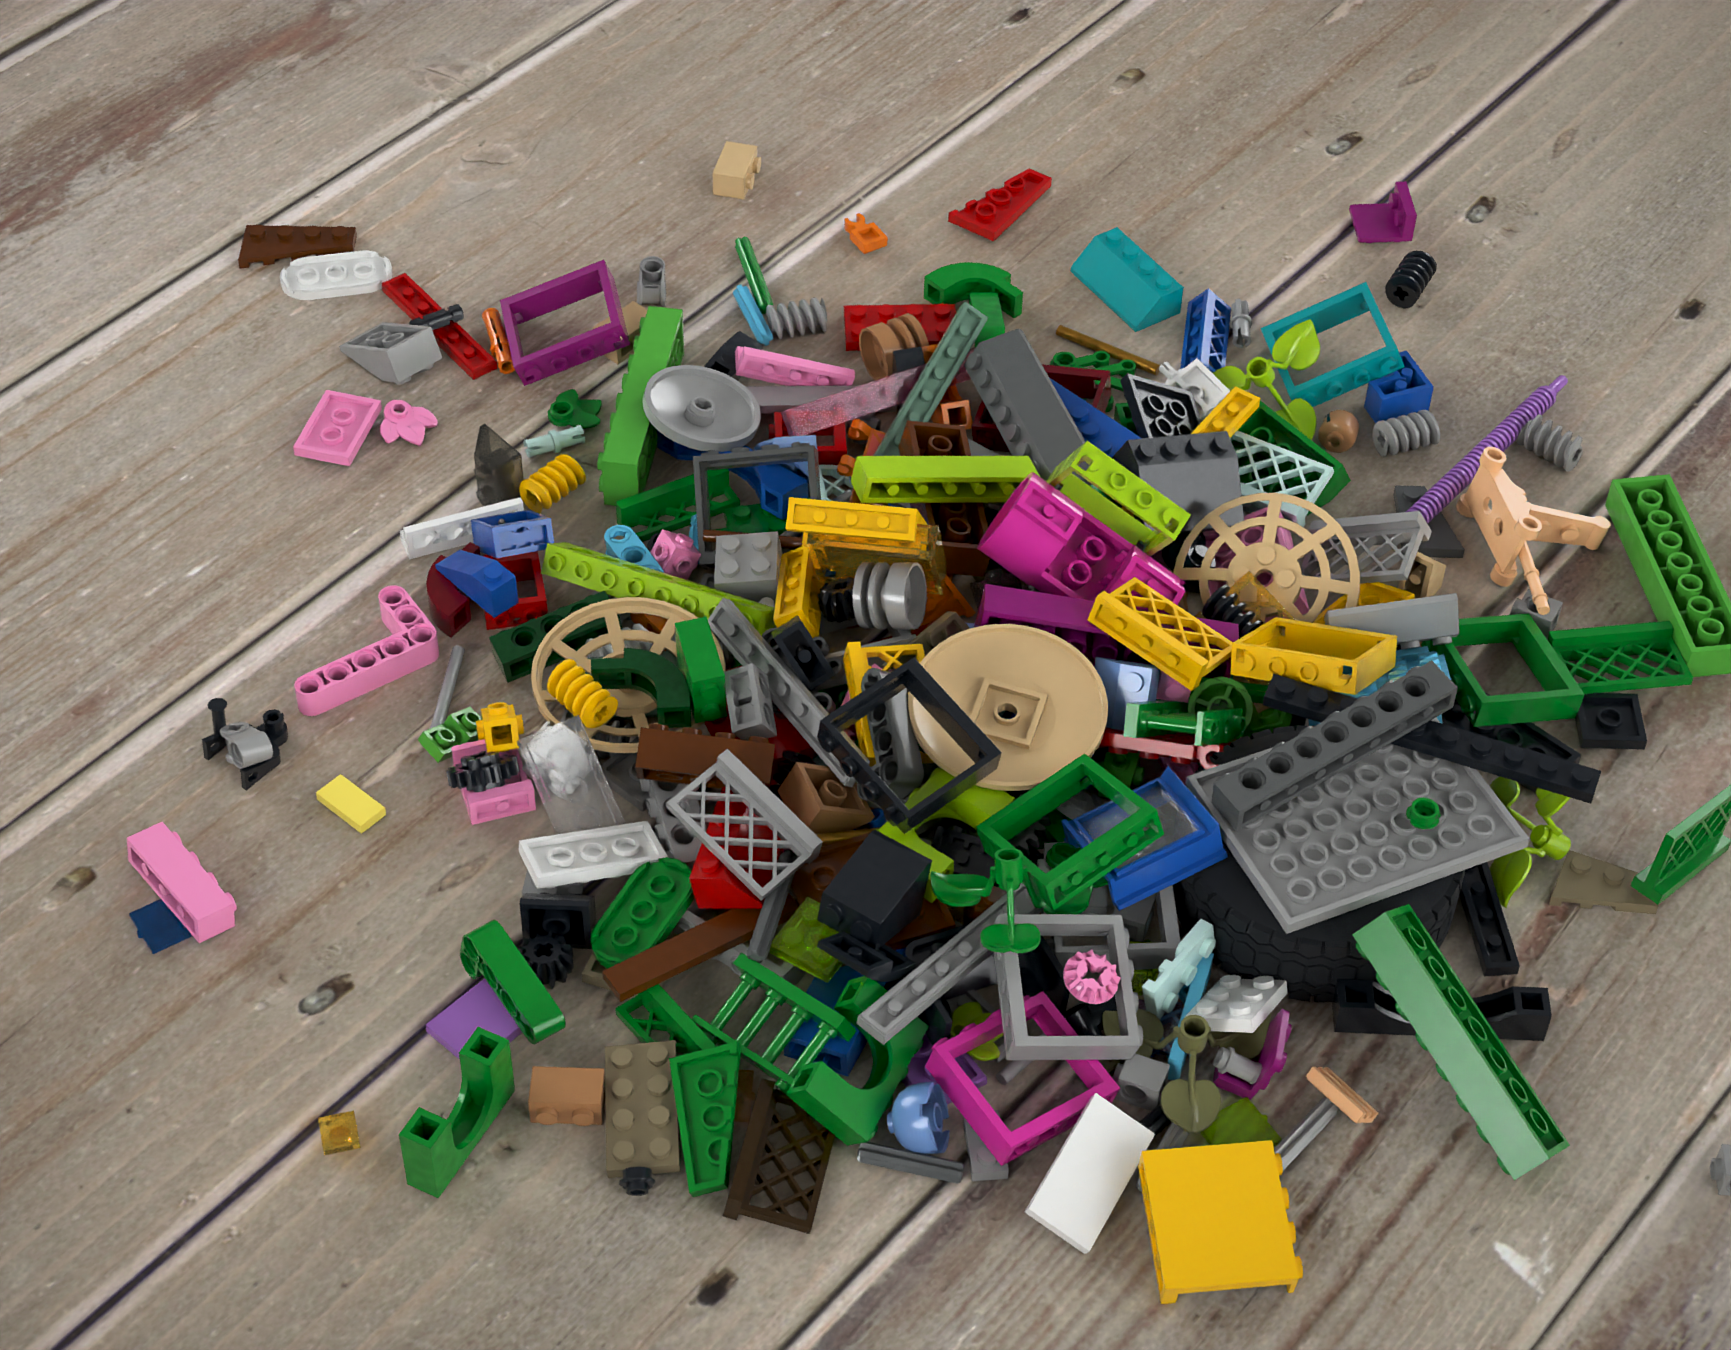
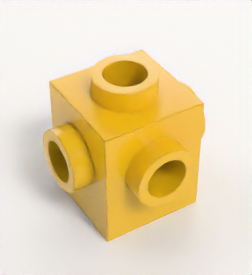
M496 702L488 705L487 708H482V720L476 721L478 740L485 739L487 753L506 752L511 749L520 748L519 734H524L522 714H515L513 704L507 705L504 702Z

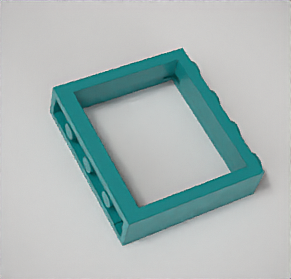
M1367 282L1261 328L1272 354L1273 346L1278 338L1301 322L1311 320L1316 334L1370 311L1386 345L1384 348L1297 386H1294L1288 369H1278L1291 401L1301 398L1312 407H1315L1363 386L1369 381L1379 379L1405 367Z

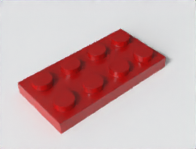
M944 303L844 306L846 351H860L859 334L862 329L881 322L887 324L888 320L898 318L907 313L913 315L920 322L929 345L939 344L956 315L955 304Z

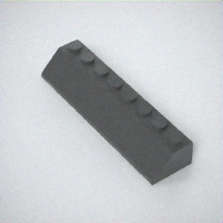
M1021 329L1012 330L982 341L977 345L964 364L971 380L1012 456H1029L1040 477L1047 481L1055 467L1085 443L1084 438ZM1083 461L1078 466L1086 471L1089 464ZM1072 472V474H1074L1076 477L1081 479L1089 486L1092 485L1090 482H1088L1086 479L1081 477L1076 472ZM1057 484L1055 488L1060 490L1061 486Z

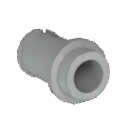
M1230 1046L1228 1048L1221 1047L1213 1062L1214 1067L1218 1068L1219 1073L1224 1074L1228 1072L1248 1081L1252 1085L1257 1081L1262 1069L1261 1063L1254 1062L1235 1053V1049Z

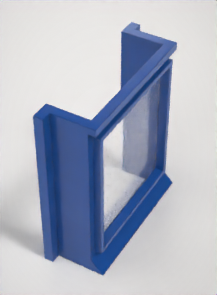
M1167 766L1161 777L1132 790L1157 809L1164 835L1104 876L1108 881L1112 903L1118 911L1228 857L1227 852L1223 848L1219 823L1169 766ZM1110 801L1071 821L1064 819L1062 820L1065 834L1064 843L1082 849L1130 815L1113 801Z

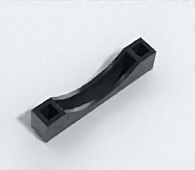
M1337 979L1332 1001L1334 1032L1413 1036L1417 1033L1411 1023L1403 1019L1398 1013L1395 1006L1396 1001L1389 990H1385L1373 980ZM1512 986L1496 993L1472 998L1499 1039L1544 1041L1552 1017L1548 988Z

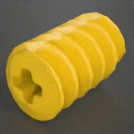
M560 454L554 460L548 462L546 466L531 474L529 478L521 481L519 485L521 499L530 510L540 514L542 508H551L552 502H559L561 496L565 497L569 494V490L574 491L577 489L578 484H584L586 482V474L574 458L566 454Z
M566 659L558 664L548 679V692L561 705H564L569 712L573 713L578 720H581L582 724L587 728L600 727L609 721L617 711L618 700L615 697H611L607 689H602V685L598 681H594L590 674H585V670L581 666H577L573 659Z

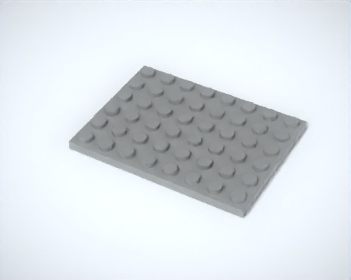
M1437 717L1431 720L1440 723ZM1393 744L1386 745L1237 831L1211 803L1213 785L1221 775L1225 773L1231 774L1243 767L1251 758H1259L1270 752L1272 748L1187 776L1186 787L1219 823L1222 840L1286 934L1524 849L1528 846L1530 839L1477 769ZM1429 798L1437 803L1441 816L1436 827L1432 829H1418L1411 825L1410 819L1406 817V810L1412 805L1414 800Z

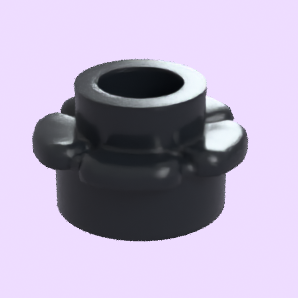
M647 1167L626 1168L623 1170V1179L619 1181V1185L626 1189V1193L631 1196L648 1194V1189L652 1188L656 1183L655 1179L652 1178V1170Z

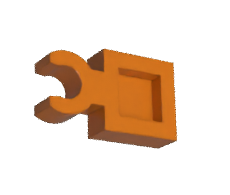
M856 214V222H851L848 218L844 219V228L850 233V240L863 254L887 246L888 237L874 222L866 224L865 217L862 214Z

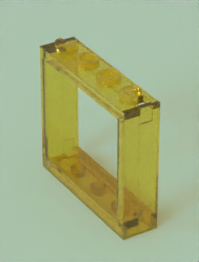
M917 524L915 543L808 533L807 547L820 583L835 582L839 578L853 577L854 579L857 569L862 562H886L890 567L896 562H918L925 574L927 593L943 595L947 563L939 526ZM921 544L928 545L929 551H922ZM826 569L836 571L835 578L826 577ZM930 581H934L935 588L929 587Z

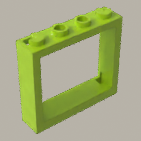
M1086 441L1057 465L1046 481L1053 487L1059 484L1061 486L1060 492L1132 545H1136L1137 542L1143 544V552L1149 556L1175 541L1191 514L1089 441ZM1083 461L1089 464L1086 471L1078 466ZM1074 471L1077 474H1079L1081 477L1086 479L1088 482L1093 484L1095 487L1100 489L1102 492L1107 494L1109 497L1114 499L1116 502H1118L1123 507L1128 509L1130 512L1135 514L1137 517L1142 519L1144 522L1149 524L1151 527L1154 528V530L1152 531L1151 529L1146 527L1144 524L1139 522L1137 519L1132 517L1130 514L1125 512L1123 509L1118 507L1116 504L1111 502L1109 499H1107L1102 494L1097 492L1095 489L1090 487L1088 484L1083 482L1081 479L1076 477L1074 474H1072V472Z

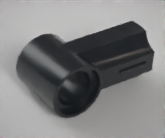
M1115 995L1110 1000L1101 1004L1082 1003L1062 1013V1015L1079 1036H1102L1103 1012L1117 1011Z

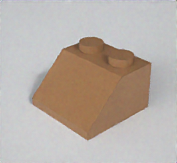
M796 762L777 790L783 803L815 834L850 831L871 822L875 817L867 801L862 800L858 796L857 782H855L853 787L844 786L828 766Z

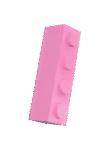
M160 822L127 837L128 861L198 943L206 941L235 926L234 911L237 910L234 898L229 892L225 893L218 886V882L211 872H206L203 869L196 854L192 851L189 852L183 846L181 838L175 831L171 832L163 822Z

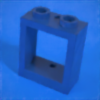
M531 510L471 519L474 544L480 547V552L494 558L546 550L547 543H554L551 518ZM500 519H503L504 524L499 525L498 521Z

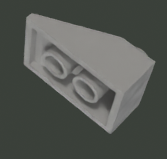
M382 322L339 346L341 352L382 381L395 382L396 385L410 381L412 379L411 376L417 372L430 370L434 366L433 363L442 359L432 328L428 326Z

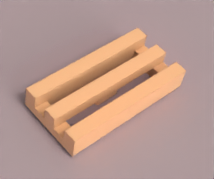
M1312 1067L1307 1073V1080L1354 1123H1372L1379 1114L1330 1068Z

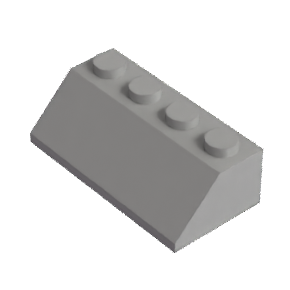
M1457 593L1328 610L1324 616L1325 625L1396 635L1397 645L1401 646V650L1420 647V642L1432 640L1433 645L1452 643V637L1459 635Z

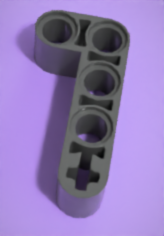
M877 668L868 669L862 678V692L891 672ZM907 688L867 714L876 764L871 768L900 800L911 794L914 789L919 788L924 777L919 745L909 717ZM857 783L858 796L862 800L870 801L864 795L861 785Z

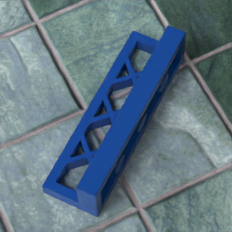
M1209 288L1188 302L1180 369L1188 366L1196 358L1212 373L1226 365L1231 307Z

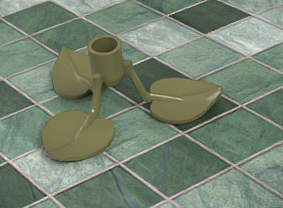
M1138 1009L1136 1017L1137 1024L1141 1025L1143 1029V1044L1138 1048L1136 1054L1150 1058L1153 1048L1161 1050L1177 1037L1181 1050L1190 1056L1188 1081L1184 1079L1172 1080L1162 1090L1160 1103L1167 1118L1188 1133L1196 1134L1209 1128L1218 1116L1221 1106V1095L1219 1089L1212 1081H1195L1197 1053L1204 1050L1208 1041L1211 1047L1219 1046L1220 1049L1221 1047L1228 1048L1230 1046L1235 1049V1053L1250 1060L1254 1059L1263 1049L1271 1014L1267 1016L1253 1033L1211 1031L1208 1022L1203 1017L1188 1015L1181 1021L1180 1027L1175 1026L1173 1032L1161 1041L1164 1029L1160 1019L1149 1011ZM1104 1011L1102 1017L1104 1035L1121 1036L1117 1011Z

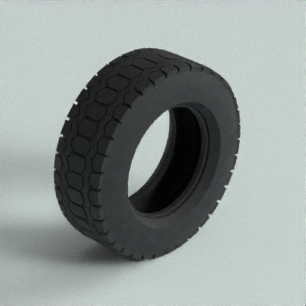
M1297 725L1296 731L1293 726L1273 728V732L1267 729L1252 733L1250 737L1246 735L1231 742L1230 746L1228 744L1224 746L1223 752H1215L1212 757L1210 756V761L1214 764L1222 765L1272 748L1280 742L1286 743L1309 726ZM1200 766L1198 768V771L1196 770L1195 773L1204 771L1205 769L1202 766ZM1179 808L1176 813L1172 842L1197 831ZM1223 840V848L1227 852L1228 857L1173 884L1176 914L1185 932L1189 933L1200 919L1213 925L1214 939L1216 940L1212 951L1214 954L1213 963L1216 966L1221 963L1220 969L1230 975H1242V979L1272 976L1274 980H1286L1287 991L1290 993L1289 999L1310 1002L1311 996H1314V1002H1332L1337 979L1373 980L1379 984L1375 975L1376 970L1369 960H1365L1356 948L1357 941L1352 934L1384 912L1410 904L1438 948H1440L1452 923L1465 870L1286 934Z

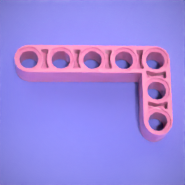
M390 585L379 592L378 599L381 619L393 635L297 678L294 688L298 709L303 715L316 716L423 668L438 659L437 631L405 589L397 585Z

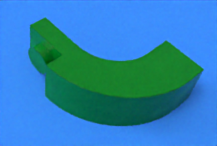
M964 262L950 264L924 276V299L932 304H956L963 300H969V293L997 292L1001 310L1012 318L1022 314L1023 292L1010 284L1011 274L1009 272L983 263Z

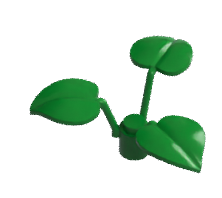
M1003 848L995 852V866L990 867L989 879L974 874H941L931 871L932 891L937 899L946 905L955 907L976 905L981 897L990 896L995 881L999 884L1000 889L1007 891L1008 925H990L983 929L980 934V941L983 947L999 953L1010 951L1013 953H1027L1036 949L1040 944V931L1035 925L1029 923L1015 925L1013 890L1018 889L1022 882L1026 886L1034 907L1043 908L1046 914H1081L1088 908L1093 892L1092 884L1053 910L1036 895L1027 873V866L1023 865V853L1015 848ZM1058 887L1054 889L1055 893L1059 891Z

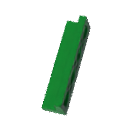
M728 469L707 470L711 518L724 513L726 508L739 506L740 499L729 486ZM694 474L616 501L617 524L630 528L637 525L648 526L646 530L636 533L642 542L650 540L654 534L661 532L662 529L672 532L691 525V517L696 512L686 511L685 509L692 505L696 506ZM723 494L728 498L727 501L721 503L712 501L713 498ZM665 515L675 517L674 520L669 522L658 520L659 517Z
M659 984L638 993L635 997L615 1008L618 1018L641 1043L660 1042L654 1041L650 1037L652 1030L667 1031L670 1034L669 1041L675 1040L677 1042L678 1053L688 1054L716 1047L709 1037ZM642 1005L650 1013L648 1020L633 1019L629 1014Z

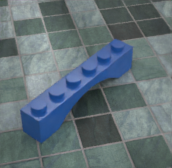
M657 430V448L678 460L693 461V456H701V453L707 452L678 444ZM731 451L719 452V454L731 453ZM779 464L728 469L747 481L755 490L762 509L781 520L787 518L789 497L808 499V480Z

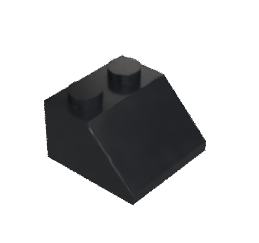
M526 893L520 898L519 905L523 939H534L536 931L540 936H546L551 930L554 938L563 935L566 944H570L571 948L592 949L591 933L596 922L595 896Z

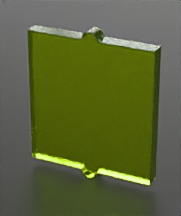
M1248 1097L1220 1110L1213 1124L1200 1132L1210 1145L1272 1140L1274 1147L1282 1141V1138L1267 1122V1115H1262Z

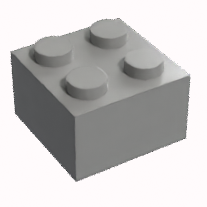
M778 531L716 536L715 589L758 603L762 598L769 597L775 603L781 556L783 554Z

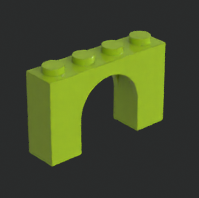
M936 768L921 788L913 790L904 805L910 810L955 777L942 768ZM973 785L905 834L897 826H892L888 821L879 830H874L932 860L924 898L933 903L937 897L934 895L931 887V871L941 874H953L954 860L922 841L915 831L923 823L942 817L961 820L976 829L977 825L1012 803L1015 797L1002 790H993Z

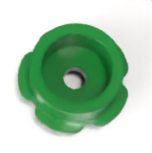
M1418 798L1406 810V817L1410 819L1411 825L1418 829H1432L1439 824L1441 816L1439 806L1432 799Z

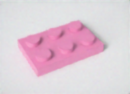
M326 390L293 446L294 455L350 466L382 410L381 400Z

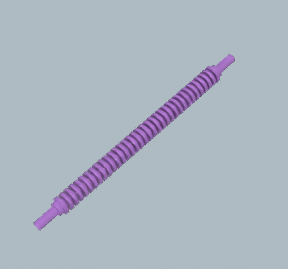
M1560 375L1549 386L1538 387L1406 512L1420 511L1428 524L1472 482L1480 466L1479 459L1486 447H1496L1504 452L1517 439L1521 429L1528 421L1533 420L1538 414L1543 415L1555 403L1556 394L1568 383L1567 378Z

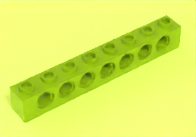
M547 543L541 570L542 574L598 592L606 591L608 595L616 598L641 597L665 601L687 610L698 618L707 617L709 619L722 598H726L734 603L761 636L766 630L776 626L773 621L774 607L571 543Z

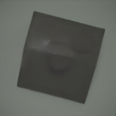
M486 424L481 425L474 452V475L477 480L478 490L476 495L479 502L483 506H488L521 497L519 485L524 480L521 454Z

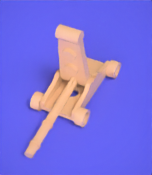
M1486 447L1479 459L1480 466L1467 492L1460 496L1456 509L1465 517L1475 518L1497 561L1490 573L1492 581L1504 587L1512 585L1517 576L1515 560L1519 556L1524 570V578L1528 582L1532 594V601L1536 605L1538 613L1545 615L1550 612L1547 601L1548 597L1544 593L1539 578L1540 574L1535 567L1527 541L1581 545L1590 550H1596L1599 548L1611 523L1602 516L1592 518L1526 502L1525 491L1516 486L1502 469L1506 461L1504 452L1496 447ZM1490 499L1492 501V510L1488 506Z

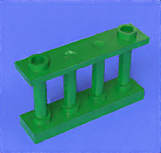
M1178 701L1132 702L1126 704L1123 736L1141 738L1183 732L1195 734L1194 745L1196 746L1229 743L1243 736L1246 719L1242 716V708L1198 711L1197 714L1184 713L1180 709V702Z
M742 952L733 963L742 973L739 977L741 982L713 1020L708 1023L696 1014L692 1018L715 1045L717 1042L724 1045L738 1041L741 1045L740 1057L776 1080L774 1085L785 1094L801 1066L813 1063L830 1038L834 1040L836 1036H839L849 1043L857 1032L846 1017L760 963L748 959L747 955ZM760 986L766 990L765 995L767 997L734 1040L722 1032V1030L752 989L757 990ZM784 1003H787L792 1007V1015L760 1057L747 1047L777 1006L782 1007ZM810 1019L818 1023L817 1028L819 1030L788 1073L774 1066L773 1063L804 1022L808 1023Z

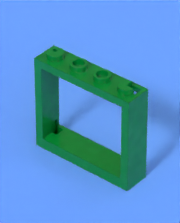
M1529 613L1459 619V635L1452 637V643L1433 645L1432 640L1422 641L1421 643L1422 647L1428 646L1429 652L1436 651L1438 655L1444 654L1451 681L1458 687L1455 699L1473 727L1576 718L1585 694ZM1512 642L1545 691L1487 696L1455 647Z
M1085 753L976 826L984 851L995 860L994 854L996 851L1003 848H1015L1008 840L1089 785L1094 786L1130 815L1047 873L1043 872L1023 855V865L1027 866V873L1036 895L1053 910L1164 835L1157 809ZM1058 887L1059 891L1055 893L1054 889Z

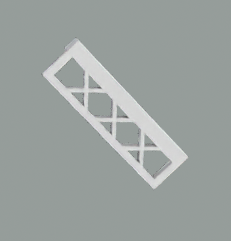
M519 497L403 527V530L400 531V538L409 559L463 546L470 542L474 543L471 519L523 511V501ZM500 519L498 524H504V520Z

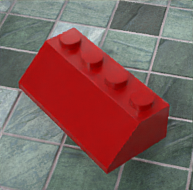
M722 787L720 793H725V787ZM717 801L712 815H725V801ZM729 802V816L749 817V808L743 802ZM709 822L706 833L711 837H724V823ZM729 823V838L748 839L749 824ZM753 825V839L772 840L773 831L767 825ZM703 843L701 844L689 877L698 908L762 909L765 898L761 901ZM728 845V854L734 860L748 861V846ZM753 847V861L772 862V848ZM777 848V862L784 848ZM752 869V878L763 888L772 880V870Z

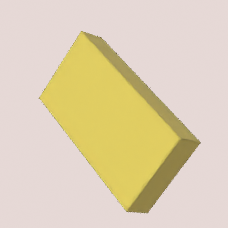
M341 774L316 792L319 802L361 834L386 816L384 806Z

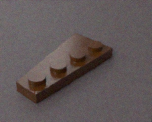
M246 225L238 258L239 268H249V263L263 261V265L275 264V259L291 257V261L311 254L318 256L354 252L357 238L356 227Z

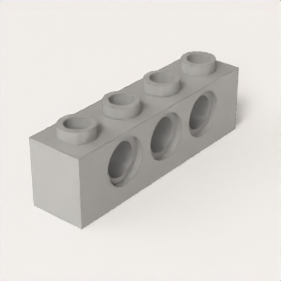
M639 779L641 790L649 792L650 798L646 800L648 814L650 818L655 817L657 824L654 826L655 835L659 842L663 844L668 858L683 861L692 871L702 842L666 808L667 802L688 785ZM686 799L679 805L686 813L700 814L701 809L698 800Z

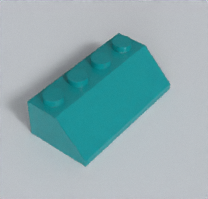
M1118 227L1095 236L1071 266L1070 271L1135 332L1181 312L1184 287Z

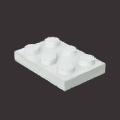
M1238 975L1223 976L1186 1016L1199 1015L1208 1022L1211 1031L1253 1033L1288 994L1286 980H1274L1272 976H1259L1254 979H1241Z

